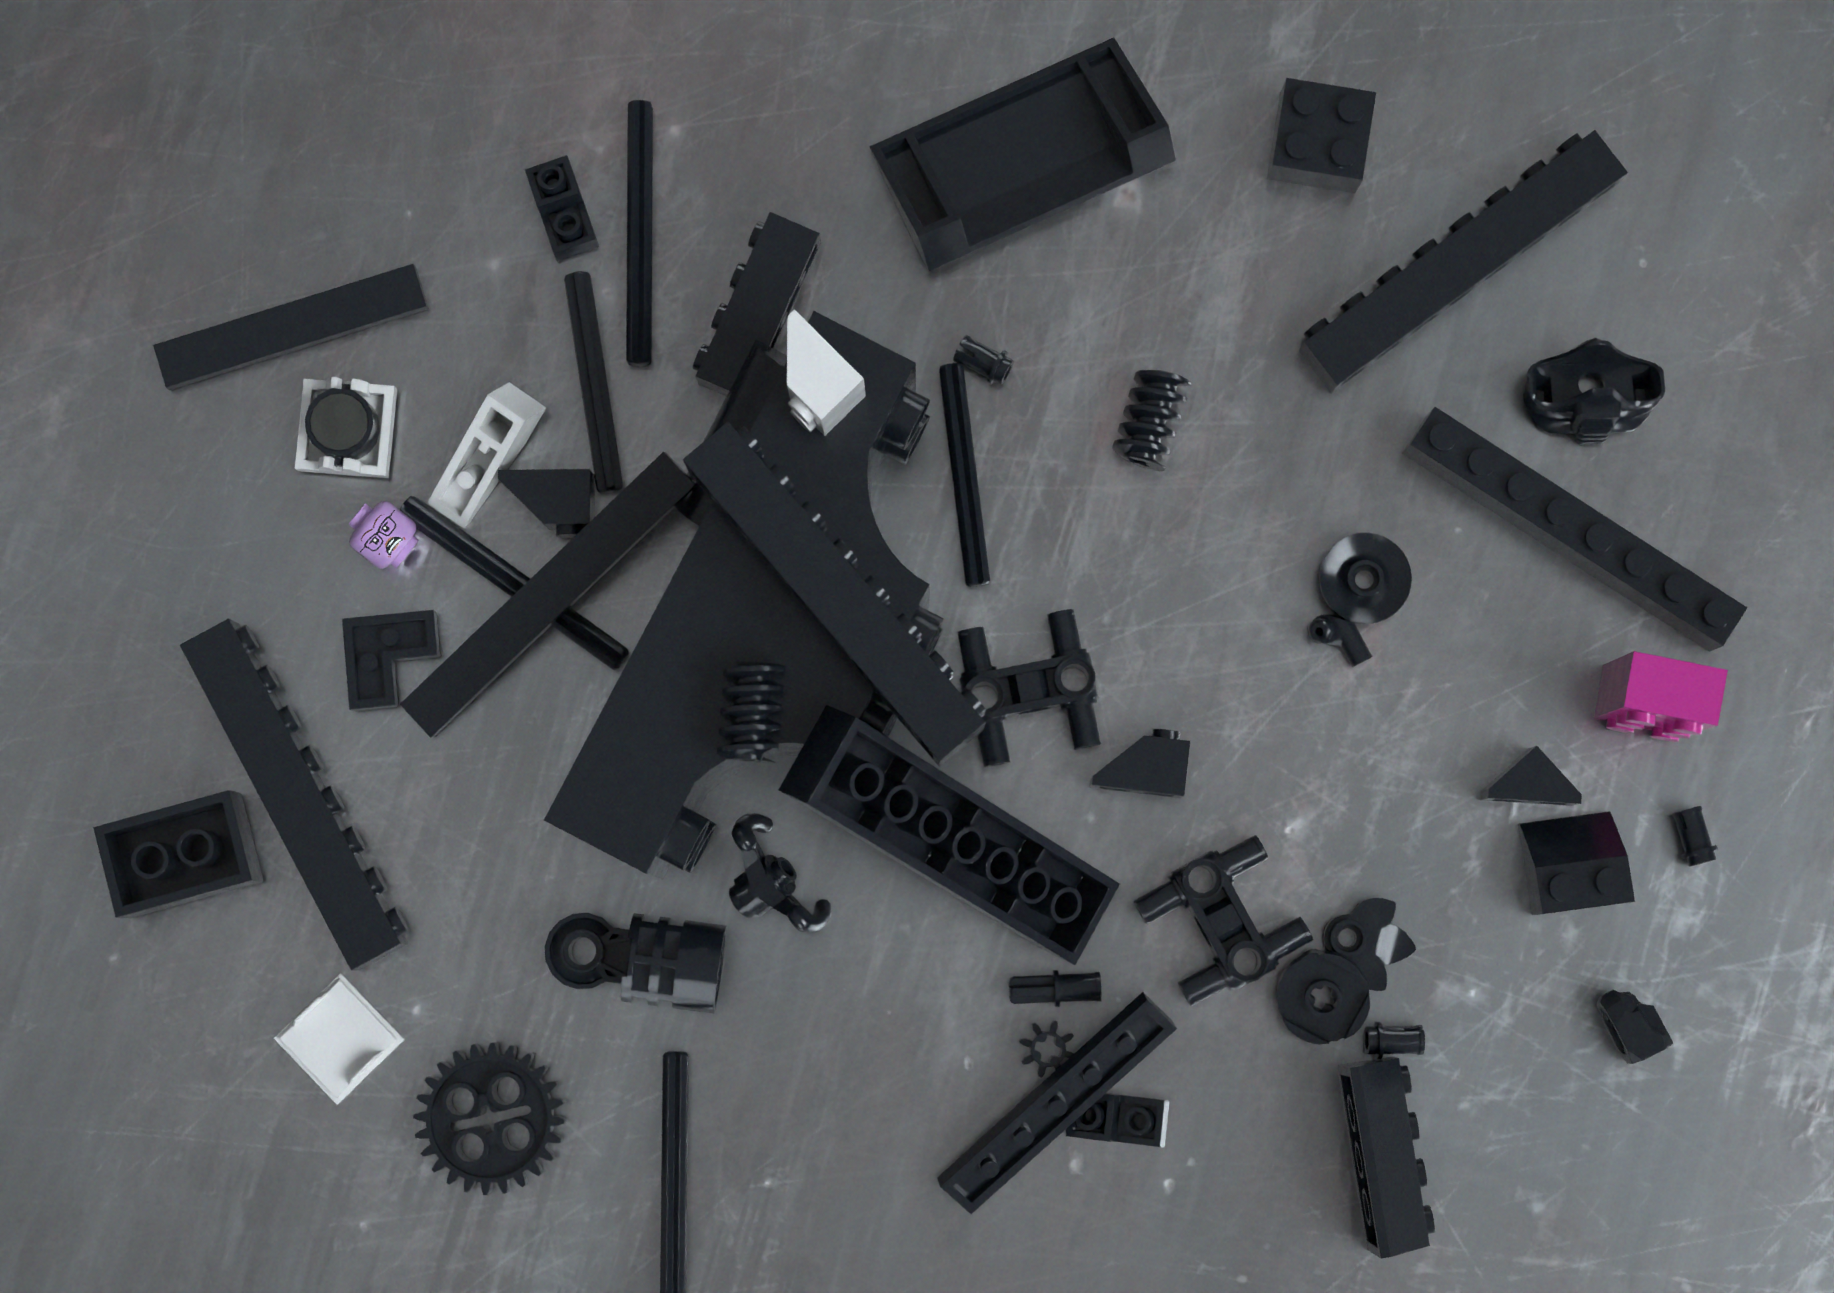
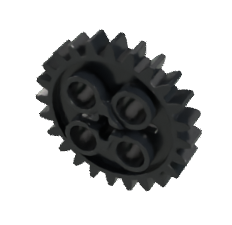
M497 1042L490 1043L487 1055H483L478 1044L471 1045L470 1059H467L460 1050L454 1051L453 1059L455 1066L452 1067L443 1061L439 1062L437 1066L443 1077L441 1079L432 1076L426 1077L425 1082L433 1091L431 1094L417 1095L416 1099L426 1104L427 1110L413 1114L414 1119L426 1122V1128L417 1132L415 1138H429L430 1145L421 1152V1155H437L439 1159L432 1168L433 1172L445 1167L450 1169L447 1184L454 1183L460 1176L465 1178L464 1192H470L476 1182H481L483 1195H489L494 1182H497L501 1192L505 1194L510 1192L511 1178H514L517 1184L524 1187L528 1184L525 1171L529 1170L533 1174L540 1176L544 1171L538 1162L539 1158L553 1161L556 1157L547 1147L548 1144L561 1143L564 1140L561 1135L553 1132L554 1126L567 1122V1118L554 1115V1109L566 1103L565 1099L551 1098L550 1092L559 1085V1082L551 1081L544 1083L542 1077L549 1068L547 1065H543L535 1070L530 1068L534 1054L528 1053L520 1061L516 1060L517 1046L510 1045L504 1056L500 1055ZM504 1077H510L518 1083L520 1093L514 1103L503 1102L497 1094L498 1083ZM458 1088L468 1089L474 1098V1105L467 1114L457 1112L452 1105L453 1093ZM488 1105L493 1113L526 1105L531 1108V1112L527 1115L496 1122L494 1124V1131L491 1130L489 1124L459 1131H452L450 1129V1125L453 1122L486 1114V1106ZM513 1123H520L528 1129L529 1142L524 1149L512 1147L507 1140L508 1128ZM467 1134H475L482 1139L484 1151L479 1159H470L462 1151L461 1143Z

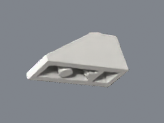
M510 382L487 394L427 504L463 529L466 528L500 481L498 479V470H508L527 443L546 407Z

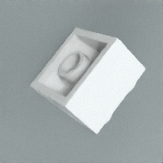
M794 309L787 319V388L790 396L788 405L792 408L790 411L792 416L808 432H811L816 427L825 436L866 396L864 378Z

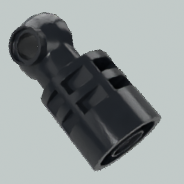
M577 913L561 919L549 932L545 943V961L551 974L563 985L575 989H590L604 982L621 984L622 1002L632 1003L634 997L647 998L648 1005L658 1006L660 1000L672 1002V1008L714 1014L722 976L727 925L685 920L683 926L671 925V919L667 917H660L658 923L645 921L644 914L634 913L628 930L613 928L602 917L590 913ZM580 938L590 939L596 947L594 959L586 965L579 964L572 956L573 944Z

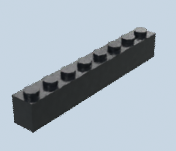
M1596 130L1583 139L1578 133L1570 137L1556 149L1560 156L1547 165L1542 159L1533 164L1520 175L1524 181L1512 191L1507 186L1500 188L1484 201L1488 207L1475 218L1468 212L1455 221L1448 228L1452 234L1439 244L1434 238L1429 240L1412 254L1416 261L1401 270L1398 265H1395L1376 280L1380 287L1371 294L1365 296L1360 291L1342 304L1340 309L1343 314L1329 323L1326 318H1323L1304 333L1307 340L1303 343L1299 352L1331 394L1618 185L1628 172Z
M1434 407L1427 414L1402 452L1411 460L1709 652L1724 646L1748 608L1437 407Z
M228 618L180 644L184 655L351 971L361 970L407 945L408 942L403 934L409 931L408 926L398 908L390 909L382 895L383 892L387 891V887L375 866L368 869L360 852L366 850L363 840L353 825L347 828L339 812L344 810V805L332 785L325 788L318 774V771L323 769L321 761L312 746L304 747L296 731L302 729L301 724L290 705L283 707L275 693V691L280 689L279 682L268 665L261 667L253 652L259 649V645L250 628L246 624L240 627L239 623Z

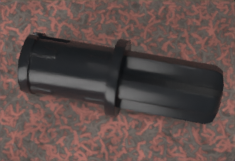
M1053 970V975L1014 976L1009 979V998L1013 1004L1054 1002L1055 1007H1060V1002H1099L1102 997L1100 972L1059 975L1058 970Z

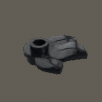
M1370 898L1362 901L1351 915L1344 914L1333 918L1327 924L1324 931L1326 949L1339 952L1352 959L1366 976L1369 990L1384 991L1387 987V973L1384 965L1401 961L1416 950L1415 944L1407 933L1398 926L1390 924L1395 914L1396 903L1384 898ZM1343 929H1351L1355 936L1353 943L1349 946L1341 945L1338 940L1339 933Z

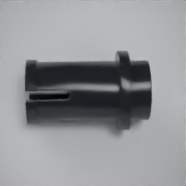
M965 335L959 345L975 353V356L972 357L957 349L953 361L959 362L988 377L987 382L991 385L994 382L1002 385L1012 370L1014 360L1008 358L1007 351L1004 350L999 353Z
M1702 806L1673 813L1672 815L1675 818L1685 851L1684 854H1681L1682 859L1687 858L1689 867L1716 860L1714 851L1718 850L1717 845L1712 846L1702 814Z
M1375 1022L1373 1026H1366L1364 1030L1366 1054H1374L1376 1059H1382L1383 1054L1423 1055L1425 1050L1423 1026H1383L1381 1022Z

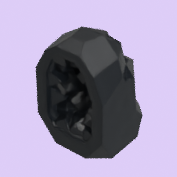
M1610 990L1599 997L1597 1007L1617 1050L1627 1064L1643 1061L1673 1044L1654 1006L1641 1003L1631 992Z

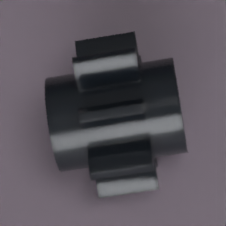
M1055 1020L1050 1024L1049 1031H1041L1039 1025L1035 1022L1032 1023V1029L1036 1035L1032 1040H1019V1043L1030 1049V1055L1024 1057L1021 1062L1025 1065L1035 1060L1039 1064L1037 1072L1038 1077L1041 1078L1045 1074L1046 1067L1054 1066V1069L1057 1070L1061 1066L1060 1062L1064 1057L1069 1059L1074 1054L1071 1051H1067L1065 1045L1066 1042H1069L1074 1037L1073 1033H1067L1060 1037L1056 1034L1058 1023ZM1047 1035L1054 1036V1045L1060 1048V1053L1058 1056L1051 1055L1048 1062L1041 1061V1053L1035 1050V1044L1037 1041L1045 1042Z

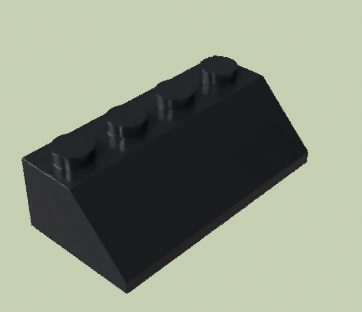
M1397 1057L1338 1065L1367 1250L1382 1259L1430 1246L1428 1234L1435 1233V1225L1430 1205L1423 1206L1420 1187L1427 1186V1176L1423 1159L1415 1158L1413 1140H1419V1127L1415 1112H1408L1405 1094L1412 1092L1411 1078L1407 1065L1400 1066V1060Z

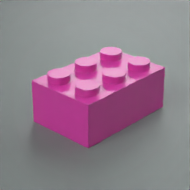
M1633 651L1603 665L1594 718L1607 721L1606 728L1610 730L1633 733L1634 729L1645 728L1652 730V738L1671 742H1679V738L1689 739L1690 735H1702V730L1718 726L1728 670Z

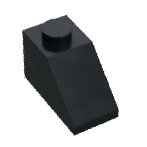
M590 469L498 470L500 482L549 530H556V537L574 538L595 517V477Z
M1153 729L1152 736L1144 735L1093 775L1090 779V788L1181 799L1185 794L1190 741L1180 740L1179 731Z

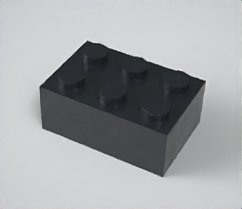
M227 790L93 827L116 918L130 919L264 882L242 795L239 792Z

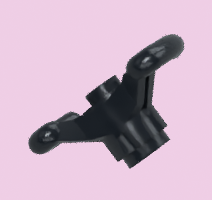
M756 813L745 814L736 820L731 833L735 844L741 850L745 871L734 879L735 885L729 889V897L735 908L747 918H752L755 915L761 917L773 908L788 916L791 924L800 932L815 933L822 930L830 919V902L825 899L818 900L815 903L814 912L811 914L792 895L796 889L795 880L797 878L793 866L783 857L765 856L756 840L753 831L768 833L773 827L772 820L769 817Z

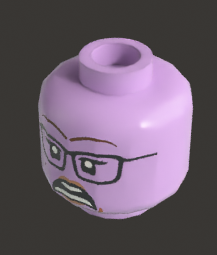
M388 501L379 502L373 509L365 503L348 524L355 530L349 540L352 549L379 569L386 568L390 564L397 568L419 541L414 537L416 532L415 522Z

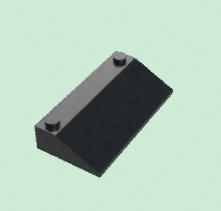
M1114 37L869 146L908 232L929 271L1176 161L1169 125Z

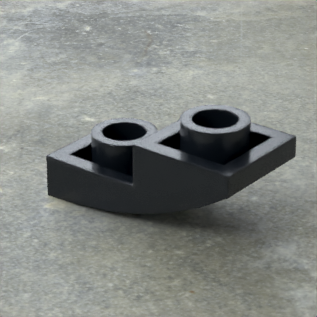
M565 155L525 169L556 261L598 248L599 244L568 156Z
M1105 1093L1066 1129V1136L1165 1147L1170 1100Z

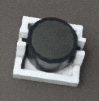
M330 377L327 380L304 379L295 469L301 472L389 478L397 388L391 385L369 384L366 381L354 378L351 381H344L338 377Z

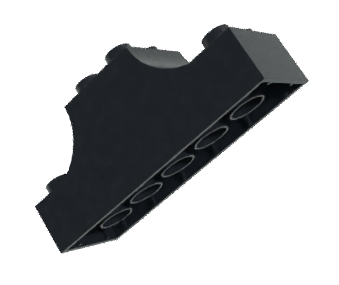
M813 311L808 323L864 378L866 396L825 436L816 427L811 432H808L790 413L792 408L788 405L790 396L787 388L786 362L750 433L762 447L761 452L765 456L762 459L763 463L768 468L772 467L775 463L781 468L794 485L793 489L796 494L793 498L800 506L808 501L826 522L824 525L827 531L824 534L832 543L840 538L858 559L856 562L859 566L856 569L858 574L864 580L870 575L876 579L890 597L888 599L890 604L887 608L896 618L904 613L922 634L920 636L922 641L918 644L929 655L933 652L943 632L941 625L944 618L928 610L930 584L907 569L892 553L883 539L871 508L872 480L885 456L904 465L911 458L930 419V416L925 414L930 399L916 393L915 362ZM712 502L544 821L645 874L663 879L670 865L692 873L716 828V823L698 814L707 794L736 772L756 764L727 760L717 755L718 747L731 744L732 742L718 734L719 728L733 724L732 721L720 716V709L735 704V702L722 697V689L736 685L735 682L724 678L723 670L737 666L736 662L738 661L767 662L786 666L785 671L771 675V680L784 685V690L769 694V699L782 704V710L768 714V719L781 724V729L766 733V738L779 743V749L766 752L765 758L774 759L785 756H798L826 705L857 717L889 737L898 718L714 502Z

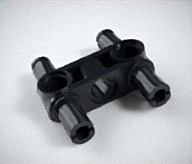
M1074 609L1047 614L1055 653L1051 655V659L1001 669L991 665L984 627L958 631L965 672L961 673V678H959L961 690L963 691L968 688L972 692L980 685H987L997 695L996 703L984 712L985 715L982 716V719L986 722L985 727L977 735L984 767L1010 763L1003 722L1007 721V717L1061 707V710H1066L1074 750L1101 744L1093 704L1097 703V698H1099L1095 682V671L1092 666L1090 653L1087 652L1086 648L1082 649ZM1068 668H1078L1085 673L1087 684L1079 691L1068 690L1061 681V674Z
M1256 835L1220 854L1217 850L1214 852L1209 851L1172 871L1171 875L1168 876V882L1133 901L1145 924L1181 906L1185 909L1188 908L1215 956L1212 958L1213 963L1178 982L1190 1006L1209 998L1225 988H1228L1229 991L1233 989L1236 991L1253 981L1259 980L1262 976L1276 969L1280 958L1313 941V937L1301 917L1266 935H1263L1262 932L1258 933L1232 885L1234 883L1233 878L1268 859V855ZM1197 866L1208 869L1213 877V884L1205 893L1193 890L1189 883V874ZM1243 948L1252 950L1257 957V966L1248 975L1239 973L1234 966V956Z

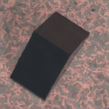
M1538 746L1528 748L1489 783L1480 794V801L1563 806L1581 804L1582 794Z

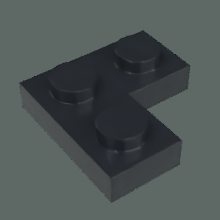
M435 610L342 619L349 710L359 711L398 707L394 661L440 657Z

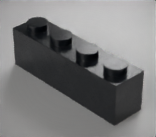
M769 212L765 223L760 221L756 223L748 242V246L753 248L746 264L739 262L730 281V287L735 289L728 305L721 303L714 315L711 328L715 329L716 332L709 346L702 344L694 360L693 369L698 371L696 379L699 385L727 396L755 340L775 348L788 315L820 248L821 238L819 232L772 212Z

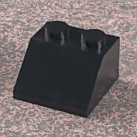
M1610 811L1518 824L1532 915L1635 902L1628 855Z

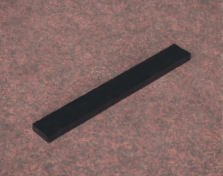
M663 451L403 700L400 705L430 738L435 737L696 488L697 484L667 452Z

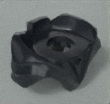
M1593 338L1566 353L1532 364L1527 372L1523 400L1533 420L1547 433L1574 434L1575 441L1578 444H1603L1610 433L1632 432L1646 420L1652 409L1665 395L1664 370L1656 363L1621 352L1609 341ZM1592 375L1602 381L1604 388H1592L1582 393L1578 383L1583 376Z

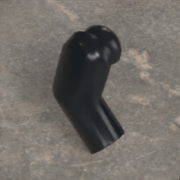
M1323 614L1317 616L1310 624L1309 634L1313 641L1342 647L1352 667L1373 657L1354 622H1350L1342 617Z

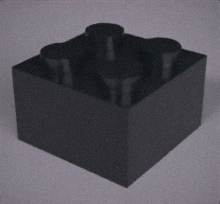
M1286 78L1279 97L1267 179L1355 194L1363 181L1376 92Z

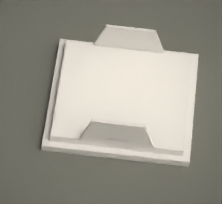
M342 973L274 1037L278 1044L337 1105L405 1040Z

